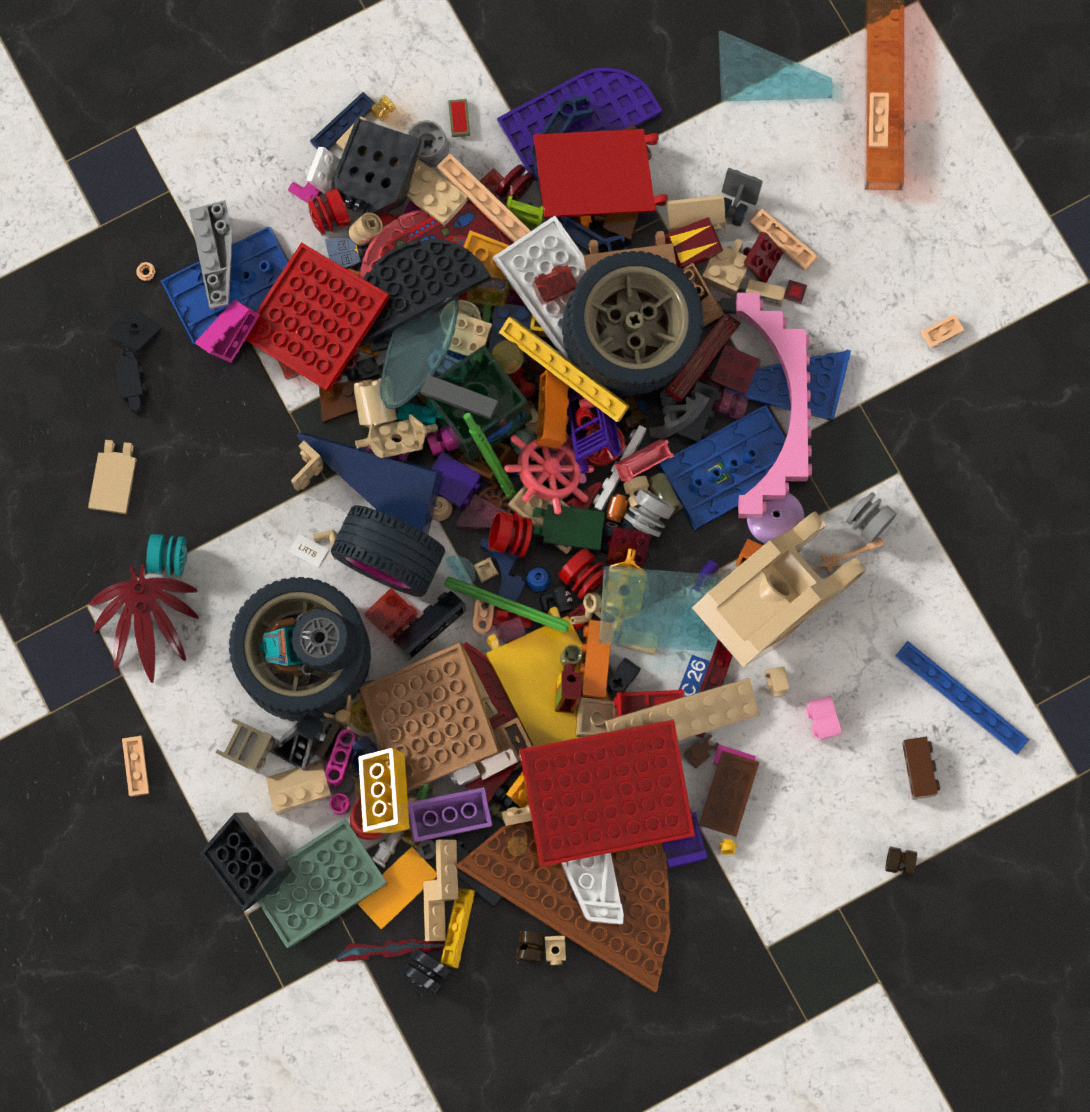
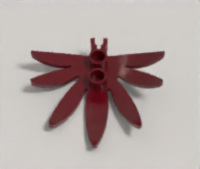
M140 565V579L138 580L135 568L131 566V581L111 585L99 592L90 601L89 605L92 607L115 598L103 610L93 631L95 633L98 632L125 603L114 639V669L118 670L129 636L132 614H134V631L140 659L150 682L154 683L156 654L151 611L167 642L183 661L187 660L182 643L172 622L156 600L160 599L172 609L189 617L199 619V616L186 603L174 595L162 591L196 593L198 590L187 583L175 579H146L144 576L146 573L144 565Z

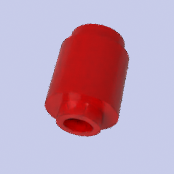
M581 407L576 411L577 425L581 427L595 418L591 408ZM595 423L584 428L583 430L591 429L595 425Z

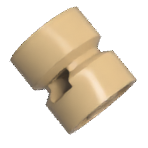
M365 213L349 227L351 240L358 245L367 244L382 231V221L374 213Z
M646 476L635 477L630 482L623 483L626 494L630 495L628 498L630 506L640 507L634 498L640 489L648 491L650 486Z

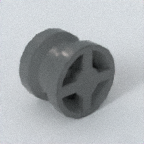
M432 840L421 841L417 849L418 854L427 860L435 858L436 843Z

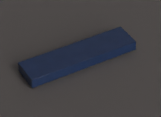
M362 92L314 136L310 143L317 150L319 147H325L327 150H330L354 124L356 117L362 116L364 118L376 107V103Z

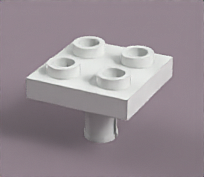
M319 147L313 164L307 167L306 173L308 177L306 181L324 194L336 189L333 177L340 159L325 147Z

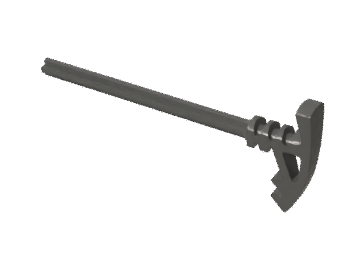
M672 381L668 382L662 387L663 391L659 394L660 398H662L661 406L664 407L662 410L663 415H666L664 417L665 425L649 428L650 436L664 439L679 432L699 416L707 405L709 397L696 392V399L686 397V404L679 405L680 402L665 393L668 386L672 383ZM686 412V414L680 417V413Z

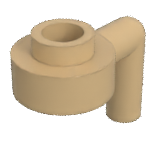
M334 530L313 534L315 542L330 539L331 548L337 537Z
M588 593L585 595L583 600L584 608L586 609L585 615L571 617V624L588 623L592 618L593 612H598L601 609L602 599L598 593Z

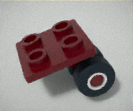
M604 521L602 531L604 536L601 539L600 551L608 553L607 563L617 564L625 562L628 549H632V551L634 549L636 550L635 564L643 568L651 534H646L640 530L623 528L621 524L614 521Z

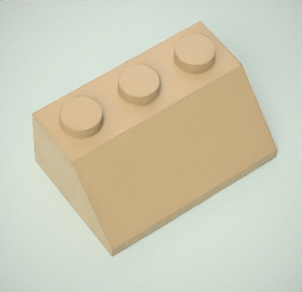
M724 195L667 202L669 233L707 217H710L715 232L725 229Z
M322 760L309 764L305 771L295 768L266 777L269 795L274 812L277 815L330 799L333 796L330 785L325 777Z

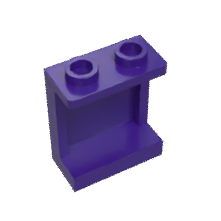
M441 452L432 466V469L443 472L438 495L457 506L460 511L463 507L467 508L472 500L470 496L474 491L477 492L482 485V482H480L481 475Z
M691 812L695 836L663 842L669 869L705 861L708 858L704 849L696 812Z

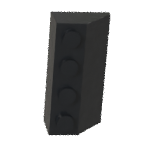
M452 591L442 593L437 598L438 602L436 604L427 606L423 610L424 614L421 617H415L409 622V627L406 630H400L394 635V645L408 661L467 611L465 603Z

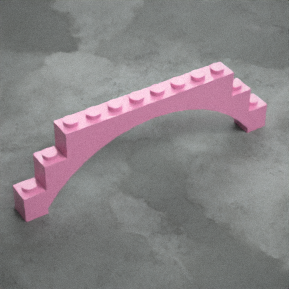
M737 293L736 317H742L765 338L780 361L789 389L790 423L783 449L774 465L754 488L745 495H739L738 518H762L763 513H766V501L763 500H784L786 494H789V482L785 481H807L808 475H812V464H808V457H811L812 453L811 445H808V438H811V427H808V420H811V408H807V402H810L811 392L807 390V383H810V372H807V365H810V354H806V347H809L810 337L806 335V329H786V317H783V311H760L763 310V299H760V293Z

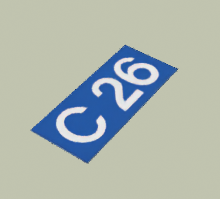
M695 655L691 656L679 690H684L685 697L699 692L710 661Z

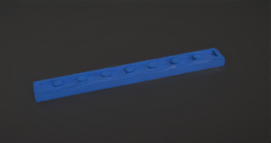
M909 641L895 655L897 659L1015 755L1030 740Z

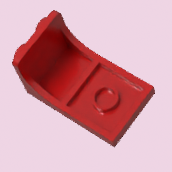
M684 690L617 692V696L614 697V707L617 708L618 716H615V718L685 697Z

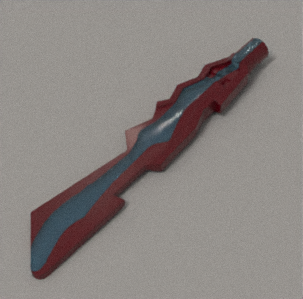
M413 938L408 941L402 939L398 943L388 940L384 946L349 943L336 960L338 962L369 960V956L383 955L385 958L397 957L412 953L415 948L424 953H429L432 950L444 949L443 941H425V939L417 941Z

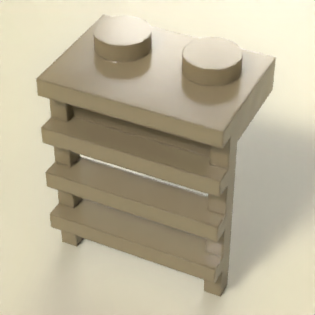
M233 718L231 722L238 726L225 752L217 749L216 754L258 774L266 763L268 753L272 751L275 745V738L267 732L263 733ZM242 728H245L248 732L234 758L229 754ZM256 733L259 736L246 761L239 760L252 734Z

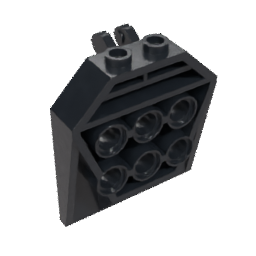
M356 117L333 177L347 208L356 212L363 210V214L374 213L381 217L404 205L422 139Z

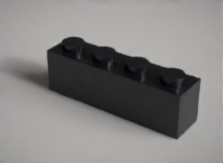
M455 838L458 864L472 851L470 850L468 853L464 850V844ZM457 869V876L492 907L495 908L502 900V896Z

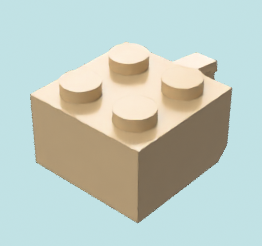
M736 238L733 247L722 246L723 251L710 258L702 275L709 287L735 298L749 270L744 264L747 256L743 255L744 252L740 251L743 246L742 240Z

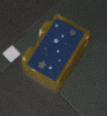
M492 277V279L467 291V302L505 307L509 298L510 282L507 279Z

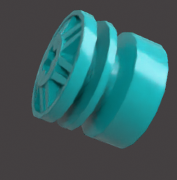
M151 534L146 559L148 574L161 575L166 567L169 576H172L174 571L176 576H182L187 561L185 536H179L176 540V536L172 535L167 544L165 535Z

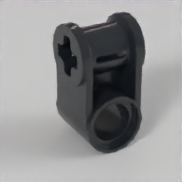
M625 657L609 681L610 693L617 696V692H625L630 683L637 677L641 668ZM620 682L621 687L614 688V683Z

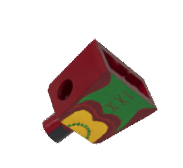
M565 664L556 683L555 711L574 713L581 700V673L575 672V665Z

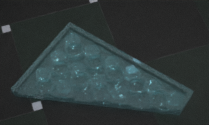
M724 31L718 32L721 101L832 98L831 77Z

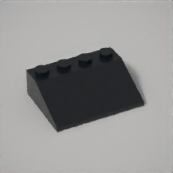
M248 812L234 813L200 852L201 856L243 911L249 909L281 884L292 871Z

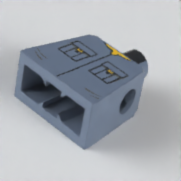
M351 238L325 239L329 259L347 270L349 268L355 271L361 268L360 258L365 256L369 245L357 247V244Z

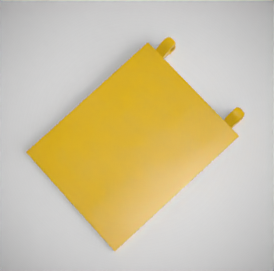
M556 607L550 608L548 614L570 623L569 629L565 633L549 626H544L502 646L499 645L496 635H491L487 639V643L492 650L487 652L486 655L532 746L578 738L576 736L578 706L574 713L556 712L555 697L557 679L564 667L560 662V654L568 645L574 644L581 649L582 642L569 617L561 618ZM583 655L575 666V672H579L580 663L584 662ZM606 691V697H605L604 700H610V701H611V699H610V697H609V695H608V693H607V691Z

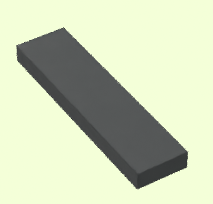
M430 375L427 376L420 390L422 395L489 420L492 419L499 404L495 399Z

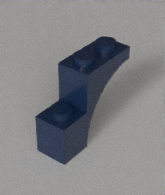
M483 538L480 543V549L488 553L496 561L501 572L502 581L498 595L518 602L526 587L522 577L515 574L510 576L518 557L516 554L509 555L508 547L504 553L490 551L489 538L488 540Z

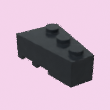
M306 714L281 737L271 753L305 771L316 755L317 751H315V748L320 741L324 723L318 718Z

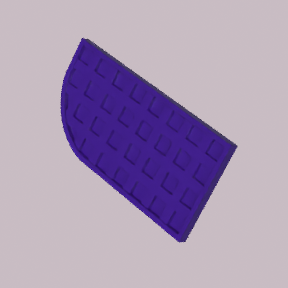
M605 67L590 69L498 117L497 122L522 165L526 168L527 173L531 172L535 176L531 162V148L534 144L533 135L541 134L563 100L589 95V106L576 107V110H588L589 107H592L593 110L591 119L573 122L567 133L623 130L631 125L637 127L662 114V109L649 87L641 79L627 71ZM564 109L563 112L566 114L572 113V110Z

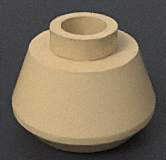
M438 495L435 504L437 506L434 508L432 519L443 521L451 515L452 503Z

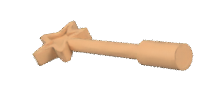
M880 538L836 558V553L829 557L822 553L823 562L819 565V568H827L828 573L831 574L833 567H840L839 561L866 550H873L883 546L884 542Z

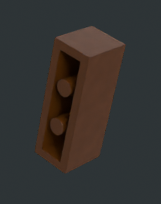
M927 736L904 740L902 746L912 800L935 797L938 794L937 791H940L939 780H935L934 776L936 763L935 760H931L930 753L933 752L932 742L928 741Z

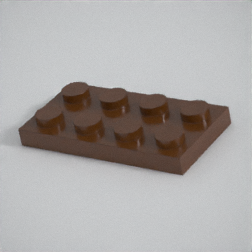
M722 750L699 826L734 837L737 836L759 766L758 761Z

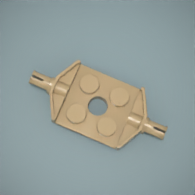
M410 414L408 420L375 427H373L372 422L368 437L363 440H356L355 444L357 449L368 446L376 456L386 458L422 450L427 434L438 432L437 424L425 426ZM393 438H398V439H400L401 441H400V442H394V441H392V439H393Z

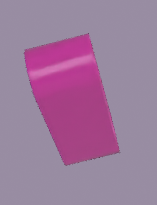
M344 729L340 731L325 772L328 783L333 787L342 785L347 775L354 751L352 748L353 743L356 740L352 730ZM351 736L352 741L347 744L343 743L344 737ZM340 754L346 755L345 760L342 762L336 761L337 756ZM332 773H340L339 778L331 780L330 776Z

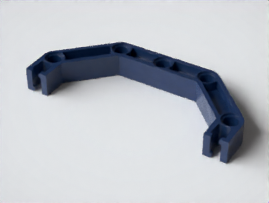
M589 95L563 100L541 134L567 133L573 122L591 119L593 116L592 107H589L588 110H576V107L589 106ZM571 109L572 113L566 114L563 110ZM533 144L531 148V162L541 198L535 145ZM556 217L562 223L563 228L578 249L586 255L590 254L588 245L591 240H597L598 249L605 248L607 252L612 251V246L624 245V234L604 239L569 217Z

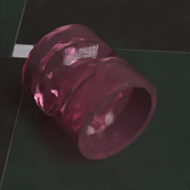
M721 388L719 390L722 392L719 403L715 402L713 409L717 413L723 415L728 413L729 417L740 420L746 411L748 397L738 393L733 395L732 391Z

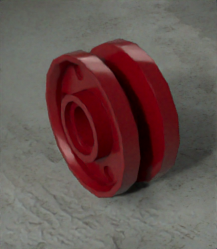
M522 164L514 167L497 188L496 194L500 198L506 196V203L509 196H512V200L515 201L521 199L534 181L535 176L531 172L524 175L526 168Z

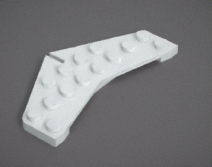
M611 853L562 862V867L585 918L590 922L622 925L624 914Z

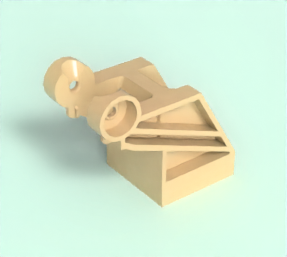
M816 511L804 518L792 530L769 540L692 607L742 667L777 648L809 616L836 598L867 570L856 557L850 562L847 561L836 572L825 579L820 578L799 552L803 546L815 538L827 525Z

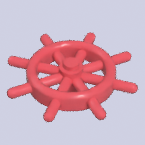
M517 435L511 436V441L522 451L517 465H506L504 470L506 472L519 473L521 481L528 489L522 497L524 502H529L534 495L541 499L552 501L554 513L560 515L562 512L560 500L566 498L571 493L582 502L588 501V496L577 488L581 478L579 464L575 461V453L571 449L573 446L572 436L558 450L536 445L537 439L527 445ZM542 448L543 458L534 450ZM550 450L557 453L553 458H551ZM529 457L539 465H529ZM562 458L565 460L567 465H560L559 462L562 460ZM588 465L589 471L586 473H592L594 471V467L592 465ZM531 472H537V474L533 477ZM561 473H570V479L568 480ZM556 480L559 481L565 488L558 490ZM548 481L549 488L544 487L542 484Z

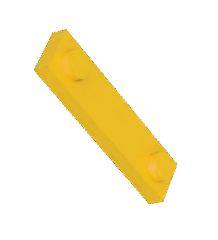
M458 888V900H454L441 958V964L446 967L458 968L475 894L474 890Z

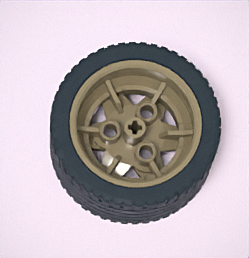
M625 251L620 254L616 253L612 256H607L604 260L601 259L584 273L565 307L562 335L569 360L571 359L572 363L578 366L584 373L616 395H643L665 386L688 363L701 340L704 314L702 313L703 307L700 303V296H698V291L694 288L693 282L688 279V275L684 274L680 267H676V264L650 252ZM637 291L653 299L641 302ZM617 293L616 305L603 304L608 297ZM649 309L652 316L646 317L643 314V310ZM616 312L619 315V319L613 320L610 317V313ZM663 315L666 318L667 330L656 323ZM596 323L606 328L600 336L597 333ZM630 339H636L639 342V346H632ZM646 346L658 349L652 355L645 357ZM621 348L623 358L613 354L612 352Z
M290 577V579L284 578L281 581L276 580L272 584L265 585L264 588L257 590L255 594L253 593L250 596L249 600L247 599L244 602V606H241L239 613L236 614L235 622H233L232 630H230L229 654L231 655L230 661L237 679L258 706L273 716H279L284 720L288 719L289 721L294 722L295 720L299 722L306 714L320 720V718H327L323 716L324 712L334 715L338 710L344 709L348 695L351 696V700H354L369 673L368 669H370L371 661L370 640L358 610L343 592L338 591L334 586H330L329 583H323L318 579ZM317 609H329L347 619L355 628L358 638L355 656H353L349 664L336 672L326 673L315 670L307 665L306 669L308 671H314L311 673L312 675L321 678L316 683L309 685L311 674L305 675L303 672L287 673L288 684L280 681L274 675L283 672L278 670L273 663L267 662L265 660V653L259 650L260 643L264 641V634L269 633L270 628L279 620L292 617L297 619L299 615L307 614L309 611Z

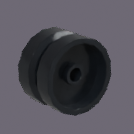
M415 948L410 958L419 966L415 967L410 963H405L400 972L409 977L410 981L424 990L428 989L437 995L442 985L433 978L434 975L442 980H446L452 971Z

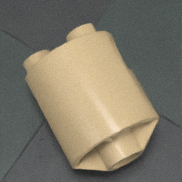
M390 377L379 378L374 381L368 379L354 383L360 425L370 429L372 422L373 427L393 423L397 419Z

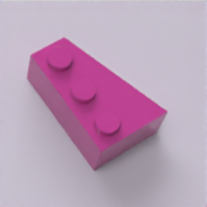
M234 299L198 338L195 344L208 353L232 363L260 314Z

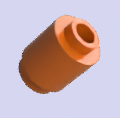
M620 494L610 496L606 510L607 520L621 523L629 501L625 500L626 496Z

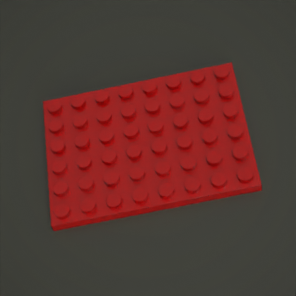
M674 719L519 749L540 867L695 836Z

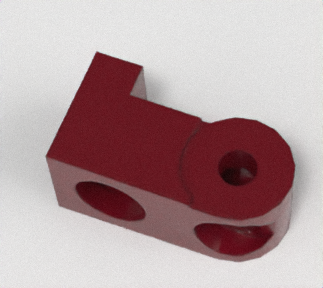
M511 362L501 377L515 394L526 398L531 397L535 391L534 383L528 381L524 376L526 369L523 365Z

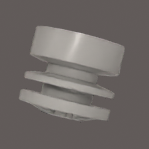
M423 120L415 123L409 129L408 135L422 139L417 158L430 168L437 167L448 156L449 144L439 124L434 121Z
M640 489L634 498L640 507L630 506L629 510L635 516L626 513L624 518L638 530L660 537L662 532L655 526L665 528V525L659 519L660 517L670 519L675 507L660 497Z
M873 492L862 498L854 506L846 520L849 525L857 520L853 526L854 530L863 525L865 528L861 536L869 543H872L897 515L888 505L880 510L878 508L882 502L880 498L872 503L876 497V494Z

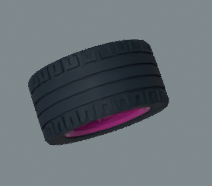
M354 505L351 507L331 548V554L344 565L374 581L400 592L422 597L426 594L445 554V548L428 534L397 518L375 509Z

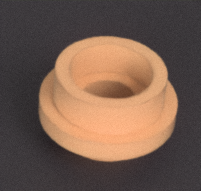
M144 262L138 266L137 276L141 280L149 281L155 276L156 271L151 263ZM145 270L150 271L147 275H144L143 272Z

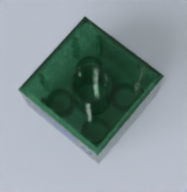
M485 345L436 378L497 400L499 404L491 420L424 395L430 410L470 462L482 455L471 436L470 428L463 418L466 413H470L476 425L480 426L491 447L533 419L528 401Z

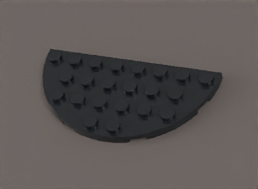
M442 239L415 240L392 249L382 256L372 270L367 272L363 278L391 297L358 348L492 279L483 263L463 246Z

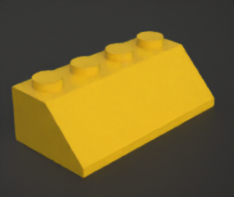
M390 748L359 756L363 832L394 833L410 829L404 753Z

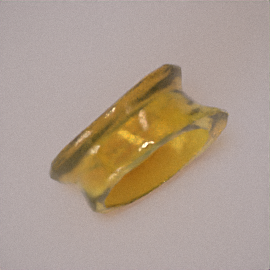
M503 340L494 347L492 361L498 371L506 374L514 373L522 366L523 353L516 343Z

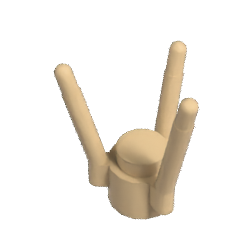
M347 696L345 709L338 710L335 715L324 712L323 716L341 723L342 726L350 730L349 723L351 717L348 712L350 711L351 696Z

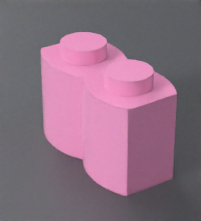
M831 696L808 702V707L805 708L808 719H812L814 725L811 726L813 737H817L818 741L840 736L842 730Z

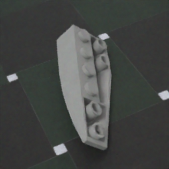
M224 200L189 209L210 310L229 305L233 233L226 201Z

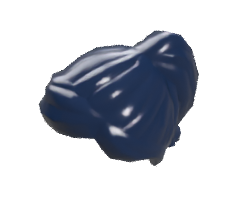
M367 736L357 738L352 747L354 751L351 764L354 770L359 773V756L380 751L376 746L372 745L371 738Z

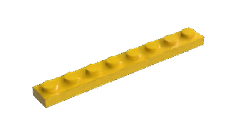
M508 317L499 332L501 335L616 422L621 420L629 408L628 404L589 377L578 366L516 319Z

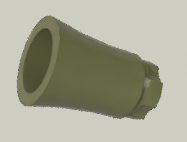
M659 473L649 478L648 482L652 494L675 507L672 515L683 508L669 479H667L664 473Z

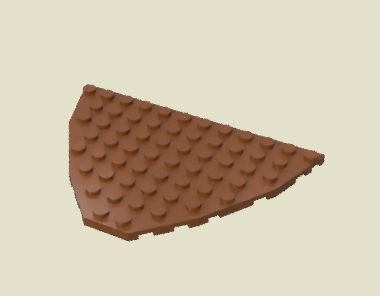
M532 821L503 826L456 865L457 869L652 992H657L670 936L668 865L662 843L611 853L624 914L622 925L588 921L582 912L562 864L557 863L540 867Z

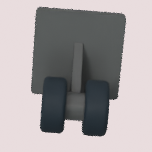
M727 169L722 193L735 197L732 205V200L724 197L725 219L727 216L733 218V225L738 227L742 225L748 206L742 203L739 204V201L742 200L756 205L763 183L762 180L738 170Z

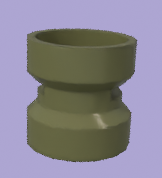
M574 644L566 646L560 654V662L563 666L565 664L576 666L582 658L581 649Z

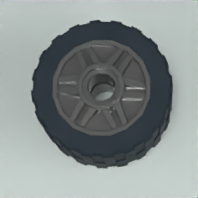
M329 609L309 611L296 623L292 633L293 650L297 654L296 656L306 665L326 673L336 672L349 664L353 656H355L358 646L355 628L347 619Z

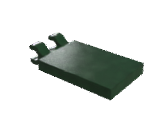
M551 504L547 505V509L534 507L532 517L543 518L542 528L532 526V536L543 537L542 543L600 551L605 512L561 506V514L556 515Z

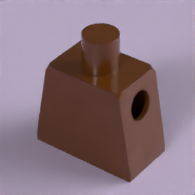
M639 213L595 215L594 221L604 224L603 233L605 235L614 237L624 234V243L631 245Z

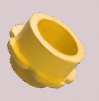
M724 839L718 845L720 853L724 855L735 854L738 847L732 839Z

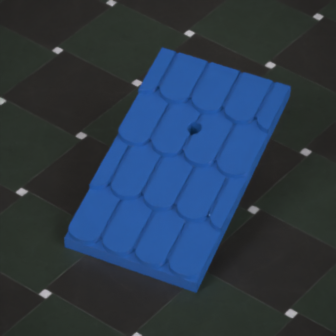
M268 226L232 244L229 305L235 299L256 312L289 262L271 227ZM200 261L161 280L193 344L229 306L210 310Z
M764 405L700 440V442L678 452L673 458H667L660 462L657 467L669 479L677 498L683 505L682 509L691 522L694 530L738 507L739 495L748 493L765 477L783 449L786 437L768 407ZM719 462H722L724 465L722 470L715 467L709 473L706 471ZM723 473L730 475V479L718 485L715 483Z

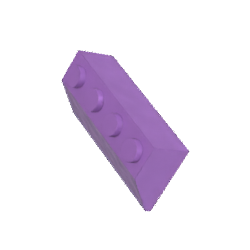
M484 787L408 803L409 824L413 843L490 828L492 826Z

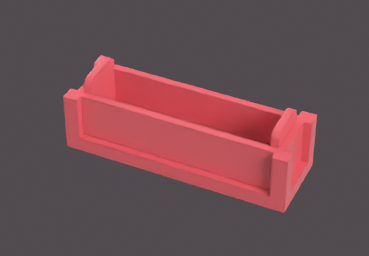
M659 439L615 463L614 465L621 481L630 482L631 478L667 458H673L674 455L670 452L667 445L668 440Z

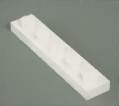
M639 425L637 430L633 429L629 437L631 441L628 446H624L623 452L620 454L622 456L620 461L636 452L646 434V428ZM615 465L611 469V472H613L610 479L606 478L602 485V488H604L602 494H597L593 501L595 505L594 511L603 512L610 496L620 481Z

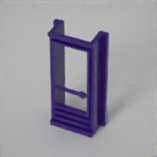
M575 391L567 396L569 398L567 413L574 445L575 461L579 464L581 473L584 474L589 471L588 456L608 447L616 457L622 454L616 421L599 408H597L598 418H594L581 427L577 425L575 414L578 409L573 404V401L582 397V395ZM599 421L601 429L583 438L582 429Z

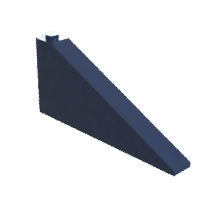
M308 433L297 434V437L302 442L305 441L332 470L377 511L397 518L429 534L443 475L442 471L393 457L380 458L372 451L361 448L357 449L354 446Z

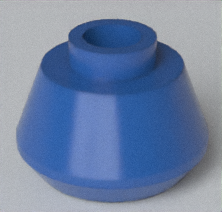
M536 566L527 572L525 580L530 590L543 592L551 585L552 577L546 568Z

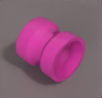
M338 793L332 796L330 808L335 814L344 815L349 812L351 804L344 794Z

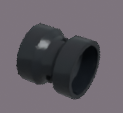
M503 783L497 789L492 799L495 802H500L502 807L507 810L514 804V801L506 795L509 789Z

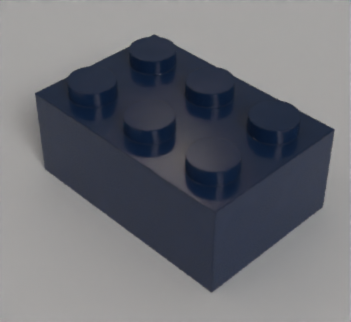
M495 303L488 362L504 365L515 362L526 367L528 354L499 332L508 317H513L530 330L532 313L527 306Z

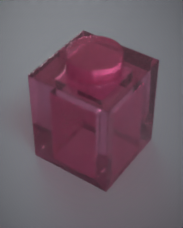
M520 615L498 622L499 628H496L499 639L503 638L504 643L526 635Z

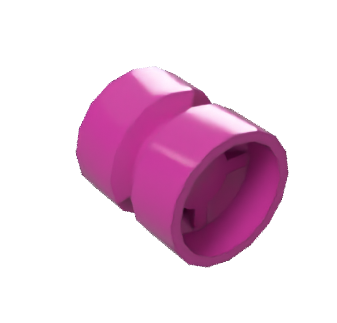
M450 425L440 428V432L427 434L426 439L433 457L439 456L441 452L444 453V450L452 451L459 448Z

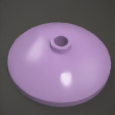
M789 493L786 494L784 500H763L766 501V513H763L762 518H747V524L752 535L760 542L766 544L769 540L792 530L804 519V511L797 498ZM778 512L780 516L776 518L773 516V513Z

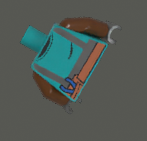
M306 614L299 615L297 619L292 617L277 621L270 628V632L264 634V641L259 645V650L265 653V660L273 663L283 673H299V671H302L305 675H310L314 672L308 671L306 664L299 665L302 664V660L296 656L297 654L293 650L292 643L293 629H295V625L301 617Z

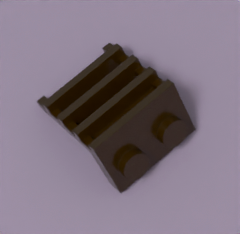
M335 720L333 724L329 723L325 730L327 735L323 741L320 740L315 748V751H317L316 756L329 763L339 732L346 729L341 723ZM354 733L355 736H356V739L359 738V737H361L360 735ZM348 736L344 737L343 743L346 741ZM353 766L350 770L348 769L347 773L357 779L360 778V775L355 773Z

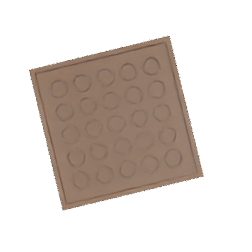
M460 642L359 688L380 751L394 748L405 755L407 793L500 753L464 646Z

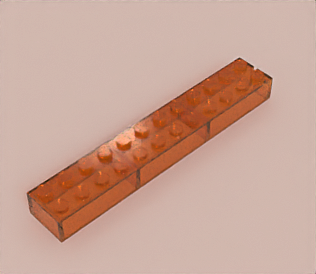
M865 0L864 190H902L904 185V0ZM870 93H889L887 149L869 148Z

